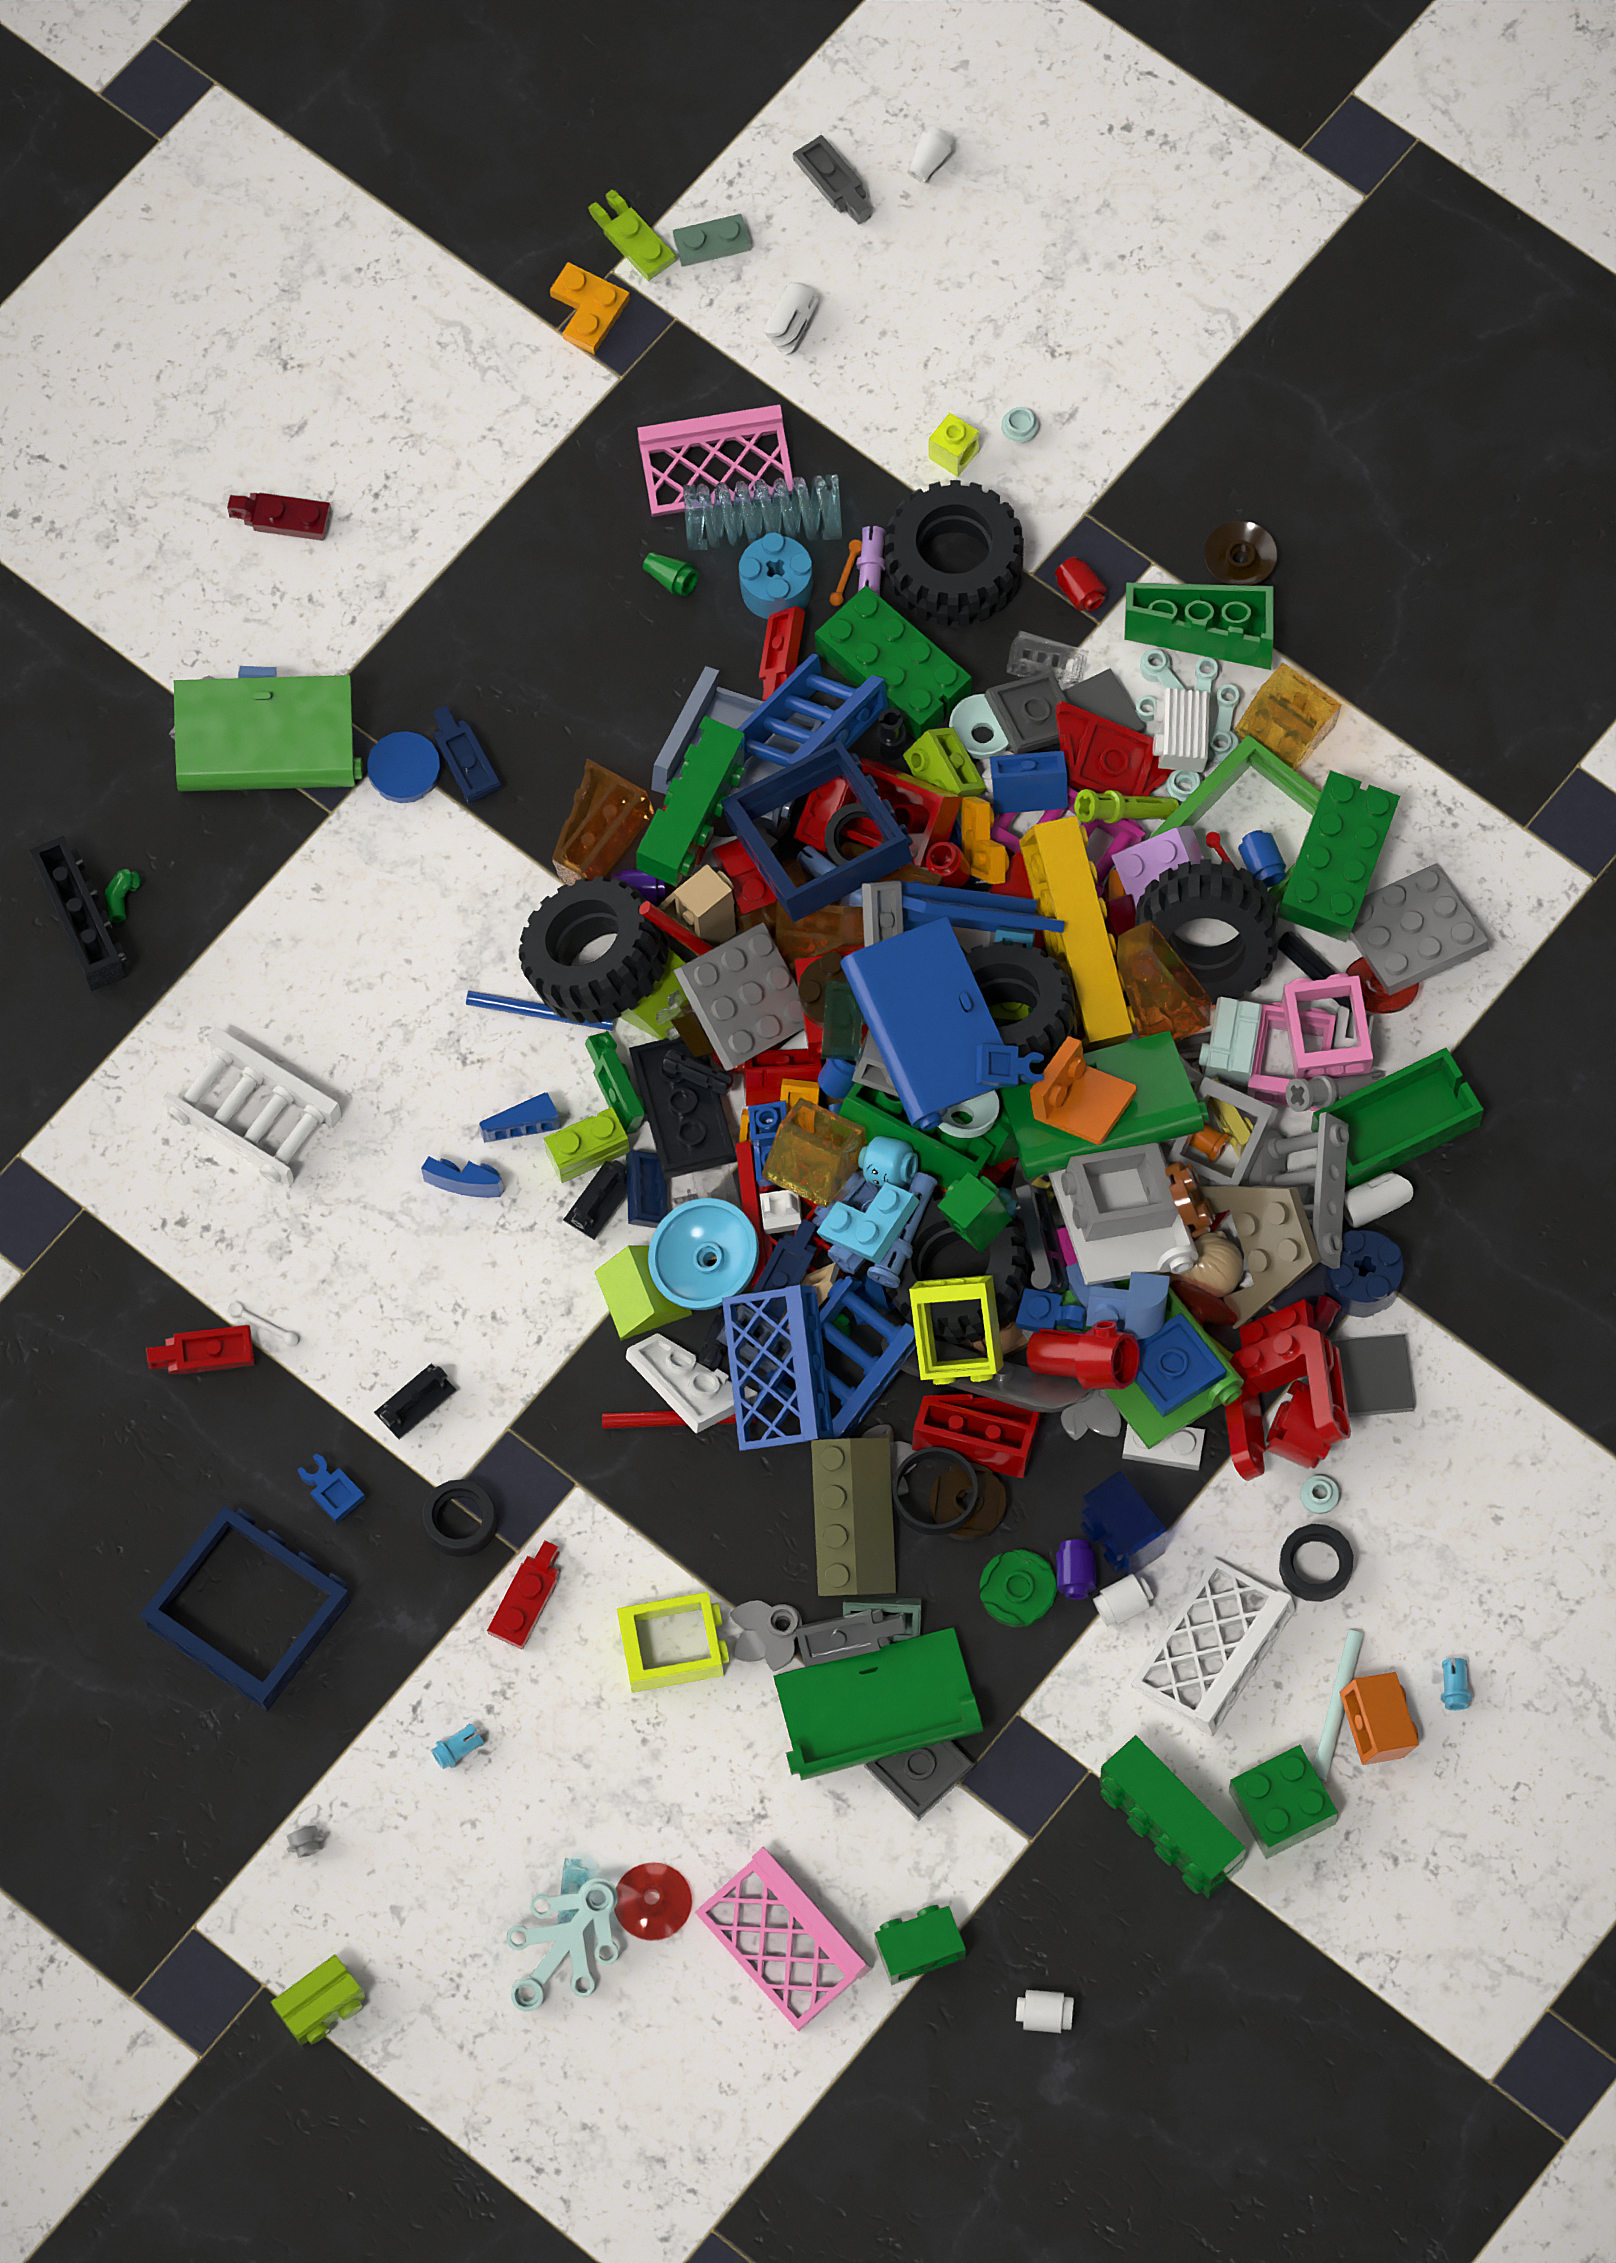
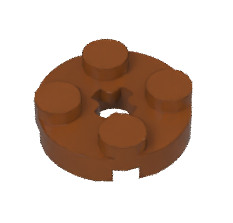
M1179 1161L1165 1167L1166 1177L1172 1174L1174 1176L1175 1184L1170 1185L1169 1189L1186 1226L1194 1224L1195 1226L1191 1235L1196 1238L1210 1232L1209 1225L1215 1220V1214L1208 1199L1201 1200L1196 1186L1200 1185V1180L1193 1164L1190 1163L1184 1166Z

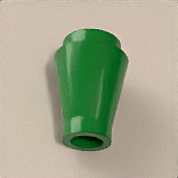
M654 551L648 554L643 563V570L652 575L674 596L689 595L695 588L699 578V573L694 569L692 563L663 556Z

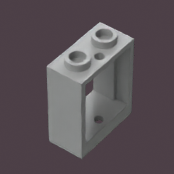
M1204 1077L1196 1094L1197 1101L1203 1099L1205 1105H1207L1210 1096L1226 1102L1259 1117L1232 1178L1184 1157L1193 1134L1177 1138L1167 1160L1173 1163L1181 1161L1184 1166L1192 1163L1198 1174L1211 1179L1209 1185L1245 1186L1279 1110L1210 1078Z
M1157 1142L1071 1157L1065 1173L1061 1176L1063 1191L1066 1196L1070 1195L1073 1204L1072 1215L1074 1224L1077 1229L1082 1230L1085 1242L1172 1227L1178 1214V1209L1169 1189V1186L1172 1184L1169 1176L1166 1177L1165 1164ZM1137 1169L1149 1205L1099 1214L1087 1177Z

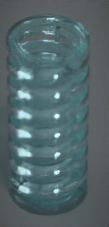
M838 474L826 475V482L821 475L814 476L811 483L810 498L805 479L801 476L795 477L792 482L791 502L786 481L782 478H777L773 483L772 505L768 487L764 480L759 479L755 482L752 504L747 484L744 481H738L734 487L733 508L728 486L724 482H719L715 487L714 511L710 492L705 484H699L696 491L695 485H683L688 551L707 549V539H703L704 521L709 543L714 549L722 546L724 523L730 545L732 547L741 545L743 519L750 544L762 538V519L764 520L766 534L774 532L781 535L782 517L786 536L798 541L801 529V513L806 537L809 541H816L820 531V509L825 530H822L823 540L842 539ZM826 485H831L830 491H828Z

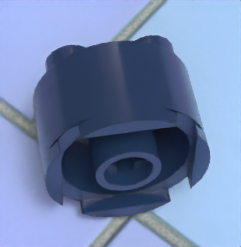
M1352 1230L1346 1232L1342 1237L1340 1268L1332 1269L1326 1266L1324 1277L1326 1291L1331 1299L1341 1305L1340 1311L1350 1316L1366 1318L1374 1316L1375 1313L1392 1306L1399 1294L1404 1267L1401 1250L1389 1238L1374 1231ZM1361 1271L1368 1272L1366 1277H1361L1359 1273Z

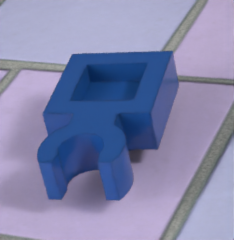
M980 1044L977 1046L976 1084L1014 1087L1018 1085V1077L1027 1084L1039 1083L1044 1080V1075L1033 1074L1029 1069L1030 1062L1040 1063L1044 1060V1055L1030 1053L1023 1058H1018V1046Z
M315 1454L313 1459L320 1467L318 1472L308 1474L302 1467L298 1469V1472L305 1484L317 1486L310 1492L311 1497L338 1524L365 1500V1495L340 1468L330 1475L325 1459L321 1455Z

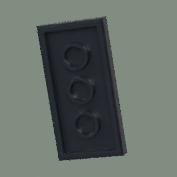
M678 1035L629 1047L631 1061L664 1180L737 1162V1155L719 1093L712 1091V1086L705 1088L681 1078V1073L674 1075L663 1069L662 1063L669 1050H675L684 1054L683 1058L685 1059L687 1057L694 1058L681 1036ZM708 1054L694 1058L711 1066Z

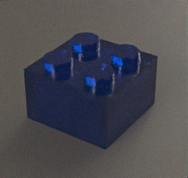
M1118 1471L1083 1496L1081 1520L1083 1522L1080 1524L1081 1529L1092 1543L1098 1541L1106 1552L1103 1556L1114 1572L1117 1573L1121 1570L1125 1577L1131 1574L1135 1575L1165 1553L1166 1528L1121 1471Z

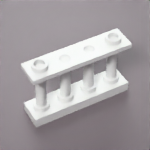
M215 1027L207 1037L213 1058L182 1099L168 1091L163 1098L168 1110L167 1114L182 1126H186L189 1123L259 1167L260 1174L270 1182L277 1184L281 1181L290 1187L294 1179L291 1169L286 1166L316 1124L321 1125L324 1122L334 1128L342 1117L339 1104ZM233 1065L242 1071L243 1078L211 1119L194 1107L223 1068ZM263 1084L273 1090L272 1094L274 1096L242 1138L225 1126L252 1089ZM291 1103H294L303 1109L304 1116L274 1157L256 1147V1144L285 1105L290 1106Z

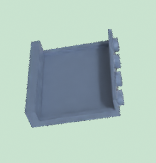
M705 666L654 763L651 790L666 795L672 779L681 780V770L685 762L684 755L690 744L698 746L701 740L699 725L704 715L737 730L764 702L718 687L719 670ZM797 712L786 721L811 732L818 730L825 723ZM773 734L764 743L790 754L796 752L803 745L777 734ZM752 755L744 763L747 773L743 783L739 788L733 787L729 796L785 767ZM795 799L753 820L752 823L777 831L782 819H789Z

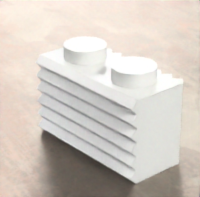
M1167 688L1162 700H1156L1154 722L1160 723V732L1154 735L1153 755L1159 756V768L1203 772L1208 760L1209 692Z

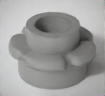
M316 1825L294 1831L287 1835L290 1845L287 1851L296 1852L298 1858L312 1855L321 1850L319 1844L324 1840V1835H319Z

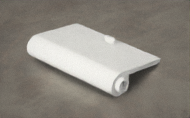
M1158 1143V1147L1160 1149L1165 1167H1167L1163 1151L1161 1149L1160 1143ZM1066 1169L1049 1174L1086 1286L1129 1279L1131 1272L1147 1274L1172 1272L1180 1274L1190 1270L1193 1267V1263L1197 1261L1199 1256L1189 1226L1184 1224L1179 1212L1172 1227L1085 1242L1082 1230L1077 1229L1073 1221V1204L1070 1195L1066 1196L1062 1188L1061 1176L1065 1173ZM1137 1169L1087 1177L1099 1214L1149 1205ZM1169 1175L1171 1184L1173 1185L1174 1183L1171 1175Z

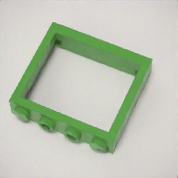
M1248 734L1151 835V838L1175 827H1193L1250 766L1311 815L1314 813L1321 792ZM1294 864L1286 872L1285 879L1272 886L1267 892L1273 896L1276 905L1282 900Z

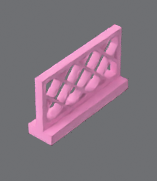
M780 405L637 428L652 517L795 494ZM777 433L779 445L771 456L754 446L761 436ZM753 437L750 442L745 440V438ZM735 440L746 447L735 462L719 452L727 441ZM717 443V445L714 448L709 445ZM700 446L710 453L700 468L683 458L690 447ZM682 449V450L679 452V454L676 453L675 451H673V450ZM750 451L766 461L756 477L740 466ZM665 452L674 460L663 474L651 466L649 454ZM779 454L781 455L782 464L775 460ZM714 457L731 467L721 482L704 472ZM678 463H681L695 473L685 488L669 478ZM772 465L784 473L786 485L770 487L761 481V478ZM735 471L751 481L744 492L735 493L725 486ZM653 475L659 478V481L656 483L655 486ZM699 477L716 487L708 498L699 499L689 492ZM664 482L680 493L674 503L658 506L656 493ZM756 485L759 486L760 488H762V489L753 490ZM720 491L726 494L717 496L720 493ZM685 497L690 499V501L682 502Z
M762 1847L752 1856L753 1860L696 1910L695 1913L797 2031H800L858 1978L862 1979L872 1968L775 1857ZM755 1872L764 1882L763 1899L741 1898L742 1883ZM769 1889L778 1900H769ZM735 1890V1898H726ZM719 1903L735 1904L733 1926L717 1925L708 1913ZM741 1904L762 1905L761 1927L739 1926ZM768 1905L785 1906L789 1911L788 1929L767 1928ZM795 1919L805 1930L794 1929ZM723 1931L733 1932L732 1942ZM739 1932L760 1933L759 1955H743L738 1950ZM766 1933L788 1934L786 1957L765 1956ZM794 1935H810L815 1941L814 1958L792 1957ZM821 1949L830 1959H820ZM748 1960L758 1961V1971ZM764 1961L786 1962L784 1985L768 1984L764 1980ZM792 1963L814 1964L812 1986L791 1985ZM820 1964L836 1965L845 1975L833 1988L818 1987ZM774 1990H784L783 2000ZM790 1991L812 1992L811 2008L798 2019L789 2008ZM818 1992L826 1993L817 2001Z

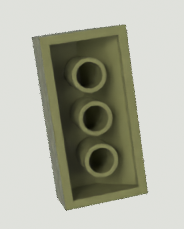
M889 1438L811 1440L818 1596L896 1593Z

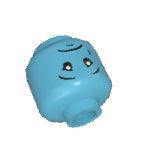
M878 1136L868 1146H864L861 1149L858 1165L863 1169L864 1178L868 1183L882 1187L887 1182L902 1188L906 1183H910L914 1179V1174L918 1168V1156L913 1152L912 1146L908 1142Z

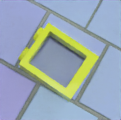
M993 1275L917 1281L909 1291L921 1380L933 1379V1384L941 1385L955 1382L956 1377L970 1376L971 1381L974 1382L993 1379V1374H997L1004 1366ZM981 1299L988 1358L937 1362L930 1303Z
M709 1591L617 1608L632 1693L724 1676L722 1664L729 1662L725 1639H717L715 1627L722 1626L719 1603L711 1604ZM702 1610L711 1658L643 1670L635 1622Z

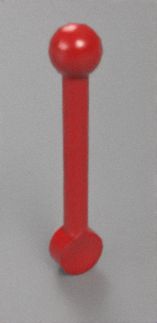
M1209 832L1206 835V845L1214 848L1222 861L1233 864L1220 844V835L1217 832Z

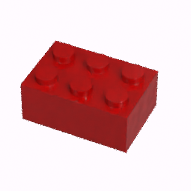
M859 758L863 767L862 774L864 777L869 774L872 776L879 789L880 794L878 797L881 801L885 799L889 801L896 814L895 822L898 826L904 824L909 836L913 840V844L909 846L913 859L910 863L919 867H927L926 855L929 848L938 842H948L963 797L874 760ZM853 792L847 805L859 802ZM858 817L851 819L844 824L840 831V834L873 848L882 844L883 836L869 818Z

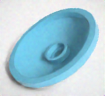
M700 1198L681 1204L660 1222L652 1236L648 1252V1265L652 1280L667 1299L683 1308L708 1310L722 1306V1298L738 1296L748 1285L756 1270L759 1258L757 1233L749 1218L736 1206L724 1200ZM713 1256H717L716 1263L708 1267V1260Z

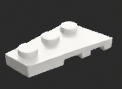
M658 1333L627 1349L626 1359L695 1433L735 1414L732 1383L728 1381L729 1375L719 1369H716L714 1372L696 1362L695 1355ZM746 1386L744 1388L745 1397L754 1404L758 1393Z

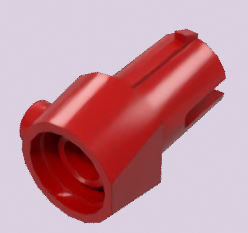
M1107 1320L1095 1323L1093 1328L1086 1333L1039 1328V1333L1034 1332L1029 1339L1027 1362L1031 1371L1036 1374L1076 1378L1084 1389L1123 1390L1133 1383L1138 1373L1140 1350L1138 1342L1133 1335L1118 1331L1116 1322Z

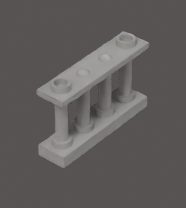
M1324 1112L1320 1113L1319 1132L1287 1138V1136L1270 1128L1249 1175V1187H1299L1315 1183L1314 1204L1303 1205L1307 1219H1313L1312 1235L1321 1259L1320 1262L1332 1269L1340 1268V1255L1342 1251V1222L1349 1124ZM1317 1148L1316 1168L1285 1174L1286 1156L1288 1153ZM1244 1255L1243 1270L1250 1273Z

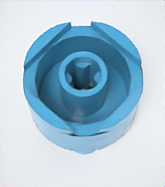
M771 532L753 542L744 551L739 563L740 589L744 603L750 611L761 618L768 619L769 615L787 608L798 606L804 609L808 605L813 588L812 561L808 552L800 543L789 537Z

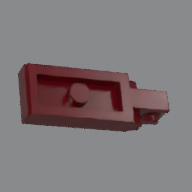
M259 492V494L250 493V497L230 495L227 509L230 518L243 519L244 525L253 527L254 531L323 541L325 539L331 505L329 502Z

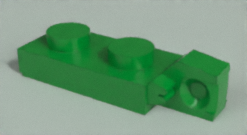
M608 1031L588 1036L585 1046L596 1067L593 1074L609 1108L612 1107L626 1135L636 1133L645 1116V1106L642 1098L634 1092L630 1083L628 1068L618 1058L616 1053L618 1045Z

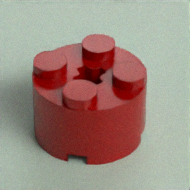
M1296 1379L1287 1391L1293 1397L1290 1402L1286 1401L1280 1404L1267 1435L1266 1441L1269 1443L1265 1447L1267 1451L1307 1469L1310 1467L1314 1469L1320 1459L1324 1460L1331 1445H1327L1322 1440L1315 1426L1309 1385Z

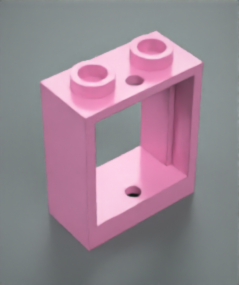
M1339 973L1331 975L1325 980L1312 981L1309 978H1299L1291 981L1289 984H1284L1282 1003L1295 1079L1303 1078L1308 1081L1316 1075L1323 1074L1334 1078L1371 1073L1373 1054L1359 975L1349 976L1348 974ZM1350 996L1358 1047L1305 1053L1297 1002Z
M1283 1003L1261 1004L1262 1012L1247 1095L1266 1104L1289 1107L1285 1092L1288 1083L1292 1079L1260 1075L1267 1028L1287 1031ZM1310 1008L1306 1011L1298 1010L1301 1032L1323 1036L1321 1051L1331 1050L1336 1015H1330L1327 1011L1318 1008ZM1311 1106L1308 1110L1318 1111L1320 1108Z

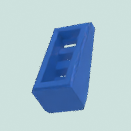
M544 1092L481 1121L479 1127L481 1137L484 1143L558 1130L561 1128V1123L548 1093Z

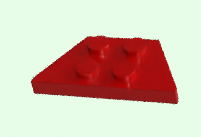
M1064 701L1057 703L1055 713L1061 751H1064L1067 784L1081 790L1090 789L1099 794H1104L1109 790H1116L1123 796H1149L1175 771L1158 767L1159 756L1153 755V738Z

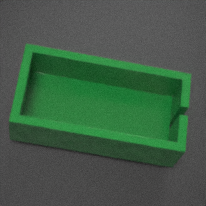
M867 585L815 632L816 652L856 688L860 687L871 675L884 679L888 708H894L901 712V717H903L902 724L906 731L916 740L927 730L937 729L944 722V714L950 717L953 709L959 702L972 696V677Z
M1330 770L1277 913L1278 918L1346 942L1353 929L1400 796L1372 785H1368L1365 791L1360 789L1361 781Z
M1446 1047L1334 1102L1329 1107L1313 1112L1311 1123L1313 1133L1319 1132L1320 1113L1326 1112L1349 1124L1345 1189L1347 1191L1480 1126L1483 1108L1468 1083L1461 1084L1463 1075Z
M1137 1735L1131 1738L1101 1766L1100 1787L1102 1790L1100 1795L1113 1809L1120 1807L1130 1817L1127 1819L1130 1827L1140 1837L1143 1838L1147 1835L1157 1845L1154 1848L1157 1855L1167 1865L1171 1866L1174 1863L1184 1873L1182 1880L1194 1893L1199 1894L1202 1892L1209 1899L1243 1867L1245 1846Z

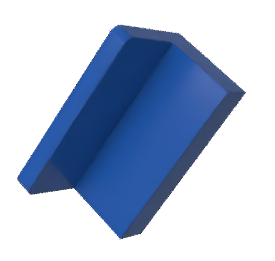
M1064 751L990 757L995 814L1066 809L1068 807Z

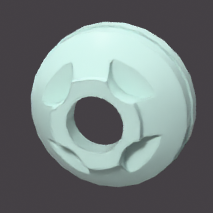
M977 694L965 698L958 703L950 716L949 727H954L969 757L975 759H990L991 756H999L1010 746L984 696L985 694ZM978 727H987L991 729L994 736L987 743H979L973 739L972 732Z
M993 1090L948 1108L947 1113L942 1117L943 1123L938 1127L949 1135L959 1138H972L986 1133L994 1125L999 1113L997 1093ZM957 1111H963L971 1115L973 1121L969 1124L961 1125L954 1122L951 1115Z

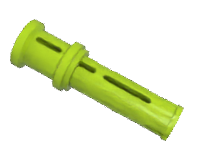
M1090 789L1081 790L1074 804L1075 814L1082 823H1091L1097 819L1103 820L1108 824L1117 823L1124 818L1166 820L1179 807L1178 800L1175 797L1123 796L1116 790H1109L1104 794H1099Z

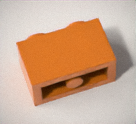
M1396 1672L1356 1678L1339 1692L1362 1765L1402 1759L1419 1746L1418 1730L1415 1723L1411 1721L1406 1705V1692L1399 1683Z

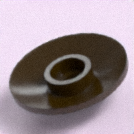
M1232 521L1221 525L1209 536L1205 544L1204 560L1210 574L1224 585L1255 586L1266 580L1274 570L1277 561V548L1272 536L1261 526L1248 521ZM1236 557H1243L1246 559V562L1237 563L1234 562V559Z

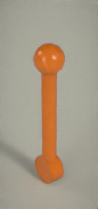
M852 540L849 543L850 555L836 592L832 593L829 598L833 606H840L843 603L842 593L856 556L861 554L862 542L860 540Z

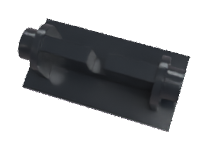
M614 1160L612 1164L605 1161L563 1221L595 1240L627 1196L626 1166L617 1160Z
M431 1363L374 1411V1414L400 1440L457 1390L446 1379L448 1376L440 1366L435 1367Z

